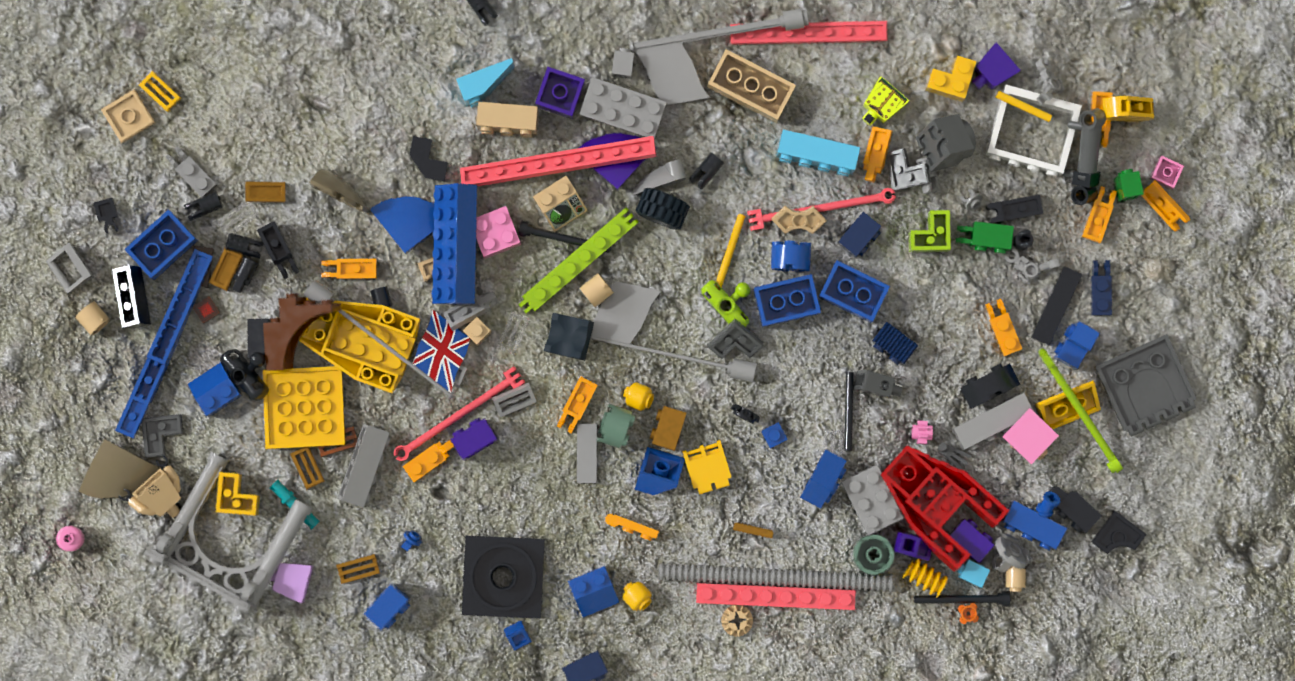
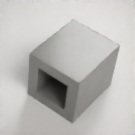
M619 48V51L615 50L612 77L631 79L634 53L630 49Z

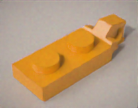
M872 127L863 161V170L867 171L865 176L867 182L874 183L877 173L881 174L893 133L892 130Z
M451 440L443 445L440 442L433 444L402 467L412 481L416 482L446 461V458L449 457L447 452L454 448Z

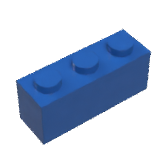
M1011 501L1008 507L1009 512L1001 521L1005 524L1004 528L1012 532L1018 530L1023 533V538L1031 542L1033 539L1039 541V546L1048 551L1051 548L1057 549L1067 528L1049 518L1042 517L1039 513L1016 501Z

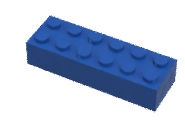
M460 183L435 185L432 304H475L477 185Z

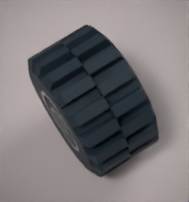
M644 188L635 211L647 220L678 230L682 228L690 206L683 200L653 188Z

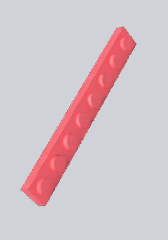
M697 583L696 603L855 610L856 590Z

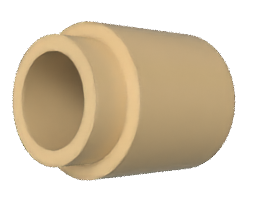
M1011 566L1006 571V588H1010V592H1022V588H1026V569H1018Z

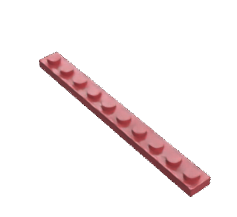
M654 136L463 167L460 168L461 183L473 184L478 187L657 157Z

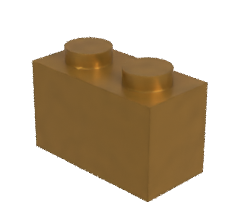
M666 406L663 407V410L659 409L656 420L659 421L657 429L653 428L650 439L653 440L652 444L675 451L686 413Z

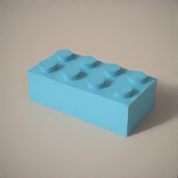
M783 129L776 158H780L779 161L791 164V161L798 162L801 167L810 168V166L818 167L819 171L829 173L830 170L837 171V175L848 177L849 174L853 175L856 169L860 147Z

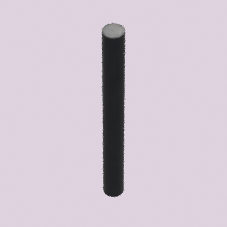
M846 372L844 451H852L854 372Z

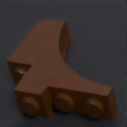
M298 293L286 294V298H279L280 318H270L271 322L263 323L266 370L293 369L295 350L305 330L321 316L341 311V303H333L332 299L321 300V304H316V300L306 301V297H298Z

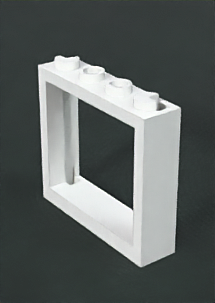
M1010 85L1004 86L1003 93L1018 100L1041 106L1037 101L1039 93ZM1053 97L1051 100L1047 99L1042 105L1043 107L1072 114L1071 121L1078 122L1082 105ZM1000 100L985 155L990 156L989 158L994 161L1000 162L1001 159L1009 161L1008 164L1015 167L1020 165L1027 166V170L1033 172L1042 170L1048 176H1061L1065 170L1075 129H1068L1058 166L996 149L995 145L1007 105L1006 102Z

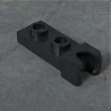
M1040 194L986 205L987 210H995L997 213L996 217L989 220V223L992 224L1043 214Z

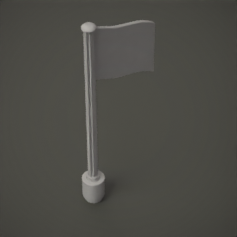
M795 9L784 11L783 16L777 19L636 43L632 41L629 47L632 53L634 51L637 53L645 66L654 92L659 100L667 102V105L707 99L710 97L702 87L693 61L682 43L779 26L781 28L785 27L786 31L801 29L809 25L807 10Z

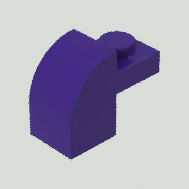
M898 532L893 549L894 552L927 561L930 560L932 551L921 538Z

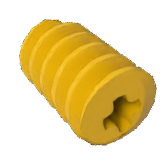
M920 559L914 562L912 560L902 578L909 575L910 583L916 579V587L924 584L923 591L930 588L929 595L936 592L937 598L945 587L948 577L943 576L940 579L941 572L938 571L933 574V567L927 570V563L920 566Z

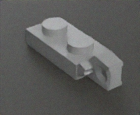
M493 291L485 296L483 294L479 296L476 294L475 304H458L443 314L452 331L471 322L476 317L487 313L499 301Z

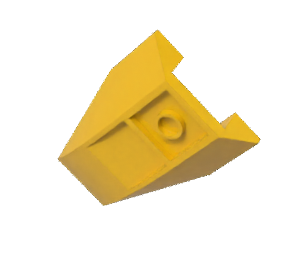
M345 301L333 302L341 303L343 311L409 361L417 341L420 324L419 318L383 305ZM338 311L328 313L315 320L305 330L299 340L353 379L393 393L407 367L405 362Z

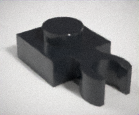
M114 198L93 203L98 222L105 221V232L109 234L108 228L111 225L118 232V226L113 220L119 217Z

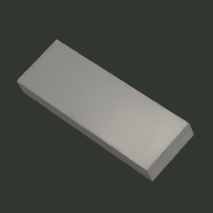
M577 424V483H597V424Z

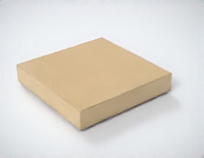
M135 89L101 109L122 144L155 124L154 119Z

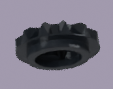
M733 404L730 408L733 410L734 415L752 424L754 422L759 423V415L737 404Z

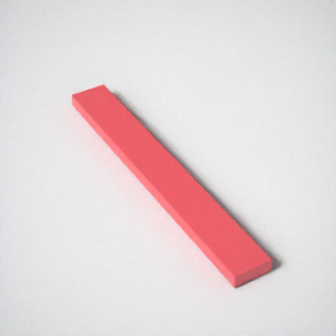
M887 21L809 23L804 28L786 31L785 27L781 28L779 26L730 35V45L887 41ZM730 24V26H736V25H742V24Z

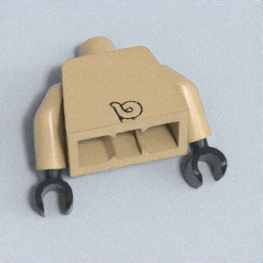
M162 456L166 462L159 464L156 460V464L160 468L133 493L123 489L128 493V496L124 499L119 495V498L123 501H128V504L138 513L149 516L157 514L161 517L167 512L171 518H174L180 512V508L176 505L181 499L179 495L181 491L180 479L172 466H168L167 457Z

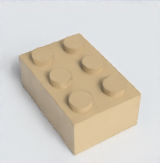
M478 102L477 129L482 131L481 134L493 135V132H500L502 136H513L514 133L521 134L523 138H532V135H537L538 106Z

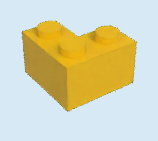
M957 56L951 74L932 69L925 91L963 102L966 98L976 61Z
M219 472L216 512L258 515L260 496L240 494L242 474Z

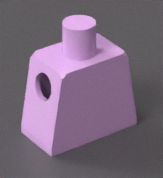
M280 563L278 570H276L270 580L274 582L273 591L297 602L304 603L314 566Z

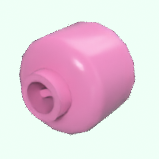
M65 526L57 533V544L64 551H76L84 543V534L76 526Z

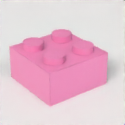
M1160 156L1150 180H1156L1159 184L1173 189L1184 166L1164 156Z

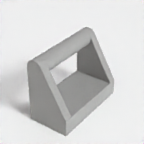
M71 243L63 246L46 261L67 294H70L94 278V275ZM65 254H68L82 275L72 285L55 262Z

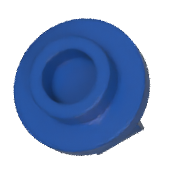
M413 530L405 531L404 537L406 541L401 547L408 551L413 545L420 546L422 543L420 535Z

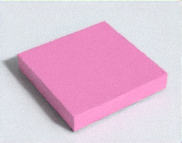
M1029 408L1002 437L1023 458L1032 464L1059 435Z

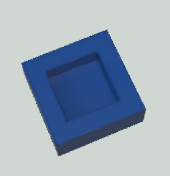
M779 422L761 431L770 449L788 440Z

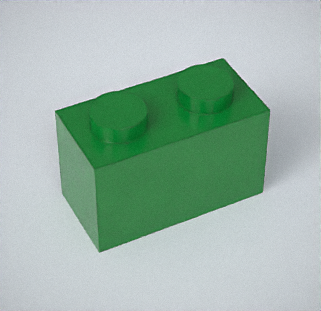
M1133 169L1123 170L1113 179L1118 202L1137 199L1144 194L1139 171L1133 172Z

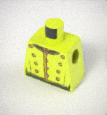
M880 77L863 104L868 112L863 116L862 120L869 126L877 118L882 123H885L905 107L909 100L883 77Z

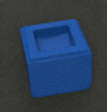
M518 621L504 629L505 635L514 651L532 642L522 621Z

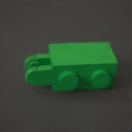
M976 221L972 223V227L957 226V231L970 232L971 239L959 237L956 238V243L975 247V251L986 252V249H993L994 253L1006 254V251H1010L1012 247L1014 226Z

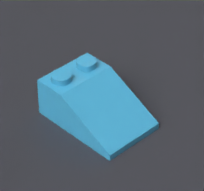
M512 58L456 79L466 106H471V108L478 106V102L485 100L515 68Z

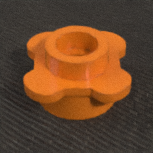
M975 603L967 606H958L960 623L966 624L971 621L975 623L979 620Z

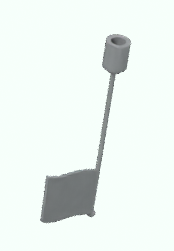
M615 281L610 287L614 293L602 302L596 317L592 321L594 326L591 340L725 368L727 373H730V378L753 383L757 363L734 358L733 362L729 361V364L725 365L631 344L642 328L653 302L662 291Z

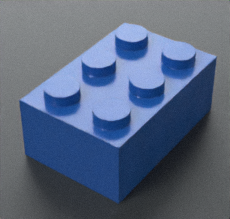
M168 209L124 250L151 279L156 280L198 240L176 215Z
M836 260L818 298L872 323L890 286Z
M812 274L754 287L753 289L762 328L821 313Z

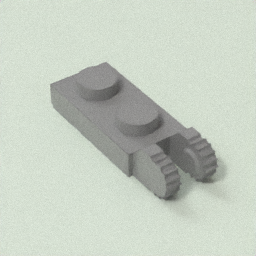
M177 146L175 148L176 152L185 160L179 165L171 155L168 154L166 158L184 180L203 198L216 186V183L190 156H187Z

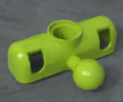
M715 280L708 281L701 288V294L728 324L734 319L738 320L745 327L749 324V318L735 303L740 297L745 298L750 294L751 289L747 283L741 282L737 284L735 292L731 296ZM706 291H707V292L709 293V295L711 296L710 299H708V298L704 295V293H705ZM723 300H727L730 303V309L726 312L720 307Z

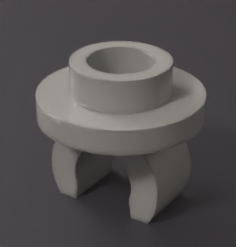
M969 189L968 192L971 197L965 199L961 196L960 198L968 211H972L981 206L982 196L978 193L975 194L973 190Z

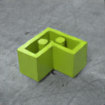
M930 210L928 212V230H911L909 232V252H949L951 250L950 210Z

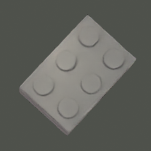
M874 465L841 482L867 536L903 519L890 490L881 477L882 473L878 465Z

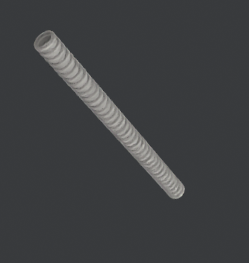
M663 563L659 565L660 581L666 579V581L678 579L679 582L681 580L685 582L687 580H691V582L697 580V582L703 581V583L715 581V583L722 582V584L728 582V584L740 582L741 585L743 583H746V585H749V583L753 585L759 583V585L765 584V586L777 584V586L783 585L784 587L787 585L799 587L801 585L802 588H805V586H808V588H811V586L818 588L820 586L822 589L824 587H827V589L839 587V589L845 588L846 590L849 588L861 590L862 588L864 591H867V589H870V591L882 589L884 592L886 590L892 592L894 586L892 574H889V576L877 574L876 576L868 575L867 573L864 575L858 573L856 575L855 572H852V574H849V572L837 574V572L831 573L830 571L818 573V571L812 572V570H809V572L797 570L795 572L793 569L787 571V569L775 571L773 568L772 570H769V568H766V570L762 568L756 570V568L750 569V567H747V569L735 567L733 569L731 566L725 568V566L713 568L712 565L710 567H707V565H704V567H701V565L694 567V565L688 566V564H685V566L673 564L672 566L669 563L667 565H663Z

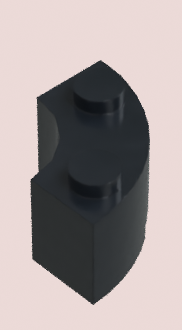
M1000 363L990 368L992 372L979 379L977 376L966 380L967 385L960 389L970 409L1020 385L1010 363L1002 366Z

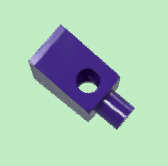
M996 42L974 68L978 76L971 83L977 90H980L985 84L990 89H994L1016 76L1021 70Z

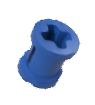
M1051 491L1045 492L1042 502L1036 506V511L1039 515L1045 518L1051 517L1053 509L1061 502L1059 496Z

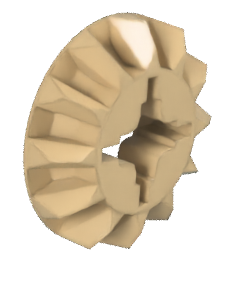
M732 605L722 614V627L731 636H743L752 628V614L742 605ZM735 612H737L739 618L746 619L740 622L739 629H737L735 623L728 622L735 619Z

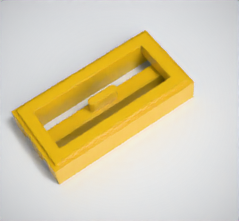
M153 71L139 84L167 112L176 105L177 101L181 100V97ZM152 77L155 78L175 98L171 100L150 79ZM145 84L151 85L169 104L166 106Z

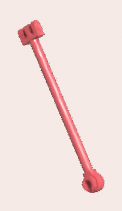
M885 188L878 194L813 206L819 212L881 201L884 204H891L896 196L892 195L890 199H887L885 193L895 194V191L891 188ZM812 206L802 207V208H797V209H792V210H795V211H803V210H807V209L811 208ZM761 209L747 211L748 216L756 214V218L749 219V223L757 222V225L751 226L750 230L764 229V222L772 221L771 218L777 212L762 215Z
M514 366L503 373L506 377L504 381L406 446H397L394 449V456H397L400 450L405 451V456H398L396 459L398 461L407 460L410 452L510 385L514 389L526 383L524 379L516 383L515 380L521 376L520 373L512 377L511 373L517 370Z

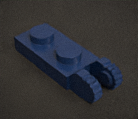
M1097 260L1092 261L1091 316L1112 315L1110 260H1105L1104 276H1098L1099 263Z

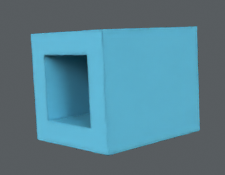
M966 559V562L959 567L957 572L960 573L959 578L982 588L990 570Z

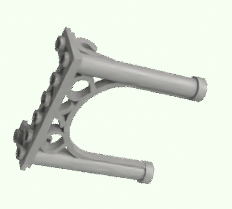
M211 451L208 463L170 530L160 538L156 549L151 548L145 554L150 557L149 561L163 567L168 565L172 567L171 571L179 576H182V574L188 576V581L196 586L202 584L205 586L206 592L214 596L216 593L221 595V600L229 605H235L233 609L247 615L250 613L256 614L258 612L256 610L258 607L257 603L306 516L310 515L313 508L295 499L266 553L256 563L243 568H228L214 562L201 549L195 531L197 517L219 479V472L222 473L229 462L227 459ZM189 529V537L191 542L181 543L183 537ZM187 546L193 547L196 553L194 560L189 562L181 556V550ZM201 558L202 561L200 563L204 566V575L189 566L198 564ZM258 569L253 580L250 581L247 573ZM225 572H228L224 577L225 587L212 580L215 575H224ZM234 574H241L245 584L241 589L237 590L230 585V578Z

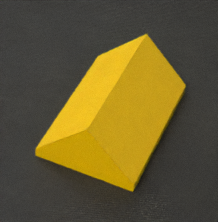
M1089 381L1072 388V391L1088 415L1101 410L1094 381ZM1064 392L1035 403L1040 418L1052 430L1080 419V416Z

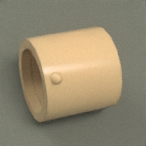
M599 273L580 287V290L595 308L614 293Z
M95 301L83 308L75 317L91 336L101 331L111 320Z

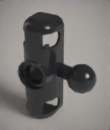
M231 349L222 354L220 362L224 364L226 370L230 373L232 383L239 385L249 395L250 400H262L268 394L269 389L255 369L264 365L265 356L261 352H254L250 356L249 364L237 349ZM232 353H236L239 358L232 360L229 356ZM259 382L263 387L256 390L252 384Z

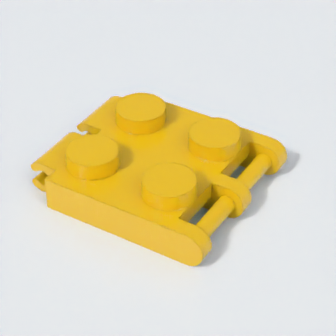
M720 440L711 445L699 446L700 448L688 452L686 450L682 451L693 489L697 488L699 495L713 491L712 483H715L716 489L730 486L728 478L732 477ZM718 447V449L705 452V450ZM701 452V454H698V455H695V456H692V457H688V455Z

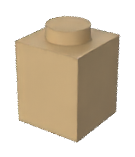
M478 317L463 330L477 346L492 333Z

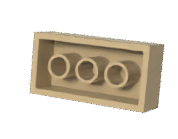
M727 49L723 53L707 85L709 89L776 123L796 86Z

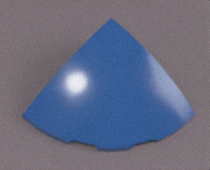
M404 196L382 201L370 209L405 254L433 235V202L431 203L418 197Z

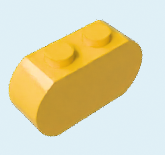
M1135 96L1103 99V111L1106 115V120L1123 122L1154 119L1153 98Z

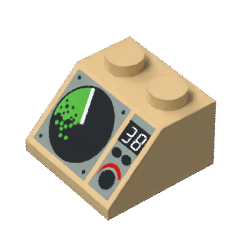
M564 176L533 196L534 201L554 232L588 211L567 176Z

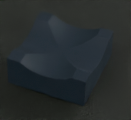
M553 313L550 333L544 351L585 361L594 322Z

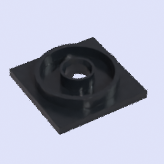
M465 536L462 615L541 619L545 539ZM500 567L508 568L513 575L512 582L506 587L496 585L493 580L494 572Z

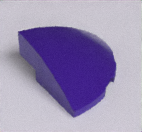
M610 133L593 138L579 148L640 137L623 133ZM647 159L593 167L591 169L618 191Z

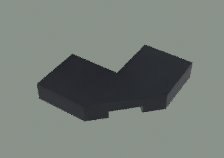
M413 136L409 155L425 179L445 182L448 162L429 159L433 140Z

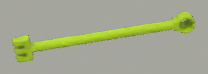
M1040 349L1039 355L1109 460L1106 465L1112 474L1123 470L1120 462L1045 349Z

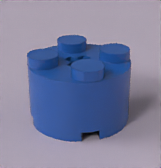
M796 241L772 242V270L788 272L810 271L811 243L800 242L799 245L796 244Z

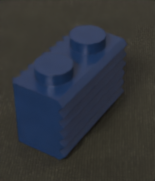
M888 322L883 325L871 341L874 343L873 348L880 353L885 351L890 355L888 359L896 365H899V363L904 365L918 347L915 342Z

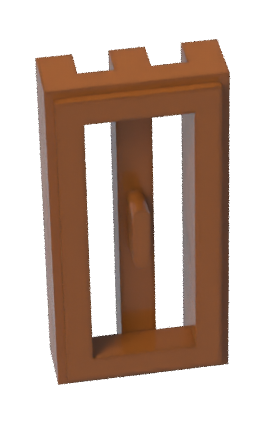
M354 426L345 429V433H352V435L345 437V441L353 439L354 443L325 452L323 448L328 446L318 447L321 457L355 447L358 438Z

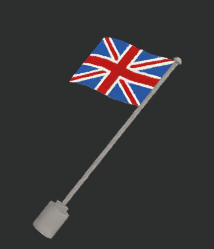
M316 279L304 293V296L309 300H316V304H321V300L333 299V302L335 301L333 298L334 293ZM342 309L338 311L448 395L449 399L453 398L452 388L454 380L467 353L470 338L459 329L452 331L447 320L433 309L431 311L429 325L418 345L412 364Z

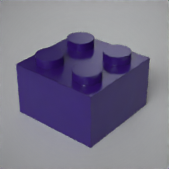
M547 66L535 106L573 119L585 85V79Z
M477 418L469 423L471 427L464 430L461 428L452 434L453 438L450 440L462 460H467L498 441L486 419L481 420Z

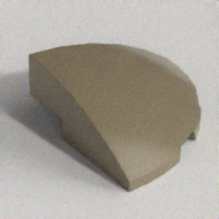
M323 168L310 180L309 184L313 188L369 215L370 210L359 194L346 181L331 171Z
M104 439L85 475L79 492L101 499L119 498V495L124 497L128 493L123 489H127L131 493L134 492L160 468L115 443Z

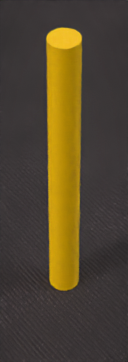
M742 214L737 216L716 279L721 288L746 217Z

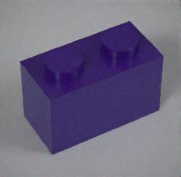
M962 519L949 536L971 554L969 557L976 563H980L993 548L994 544L991 542L993 539L985 532L981 534L976 529L978 526L972 520L968 519L966 521Z

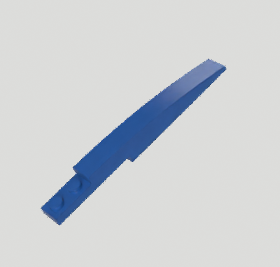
M194 249L147 354L144 367L115 429L116 432L133 439L135 438L170 363L213 256Z

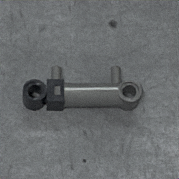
M1099 108L1082 112L1079 122H1068V128L1081 131L1077 170L1065 169L1063 176L1073 178V185H1078L1071 192V198L1077 205L1091 203L1098 196L1095 186L1099 185L1100 171H1097L1101 130L1106 122V115Z

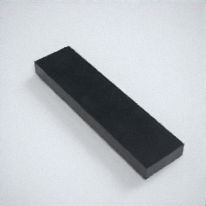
M1063 267L1031 338L1045 345H1050L1082 274L1068 267Z

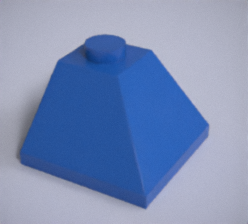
M647 447L635 490L656 495L676 488L685 459Z

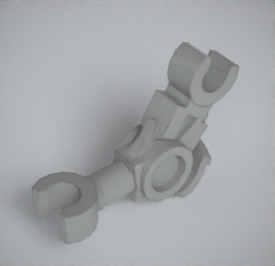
M1043 59L1036 62V67L1041 72L1040 76L1042 81H1044L1043 88L1045 91L1037 97V101L1041 106L1047 99H1052V94H1061L1064 90L1062 80L1056 79L1055 74L1052 73L1050 61H1043Z
M1014 248L1011 251L1015 254V258L1009 259L1007 256L1004 258L1007 263H1014V268L1022 272L1023 276L1019 273L1017 276L1025 284H1030L1031 279L1036 278L1042 271L1060 267L1058 258L1042 264L1033 263L1024 256L1019 257L1018 251Z

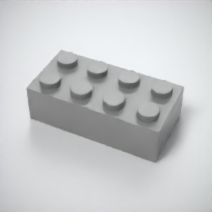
M592 77L579 115L643 137L654 136L655 139L667 102Z

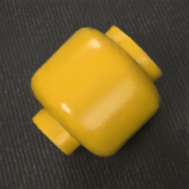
M638 382L633 383L630 387L627 386L623 394L626 405L639 411H643L646 408L649 409L654 400L651 388Z
M630 582L623 589V600L634 611H643L652 602V593L642 582Z

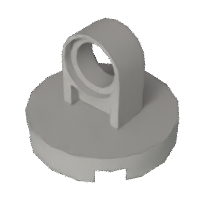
M1005 533L995 541L998 553L992 560V567L1002 573L1006 572L1011 566L1024 569L1031 561L1030 554L1026 548L1022 550L1018 545L1020 542L1018 539Z

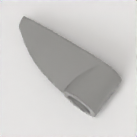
M681 159L668 162L649 173L633 189V195L642 194L644 188L659 189L686 180L687 176Z

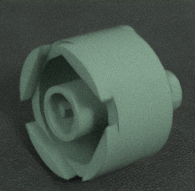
M609 403L607 407L611 409L603 415L598 431L602 435L601 438L597 437V441L620 448L621 445L626 446L629 435L626 433L628 427L633 426L635 416L632 415L631 410Z
M864 536L857 541L853 548L854 564L864 573L871 575L881 574L890 568L893 563V548L890 542L882 536ZM875 549L878 557L871 560V556L868 553Z

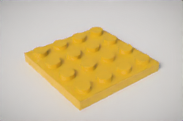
M336 366L262 370L263 381L269 389L268 394L264 397L265 449L346 445L342 370Z

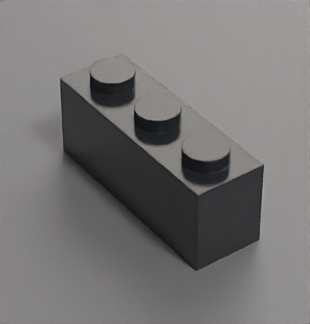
M128 265L113 269L122 328L135 329L151 325L142 268Z

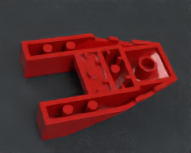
M906 446L881 474L912 530L953 572L958 570L971 554L941 527L962 503L966 504L991 528H994L1009 512L1003 504L966 471L930 457V455L910 446Z

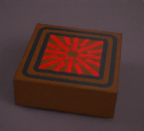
M209 296L193 306L203 324L220 314Z

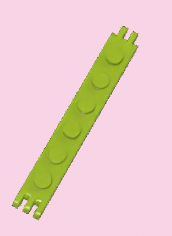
M625 207L522 296L524 300L518 304L520 307L526 303L529 304L524 312L527 313L531 309L536 311L632 229L639 221L635 219L630 224L629 220L634 216L632 213L626 218L624 217V214L629 209Z

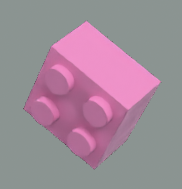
M506 206L476 217V239L484 259L521 245Z

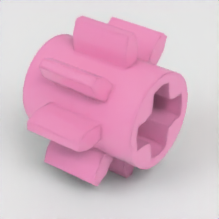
M917 421V425H912V440H917V444H927V440H932L933 426L928 425V421Z

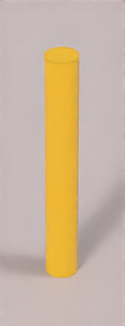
M998 91L995 98L1047 122H1050L1052 118L1051 114L1001 91Z

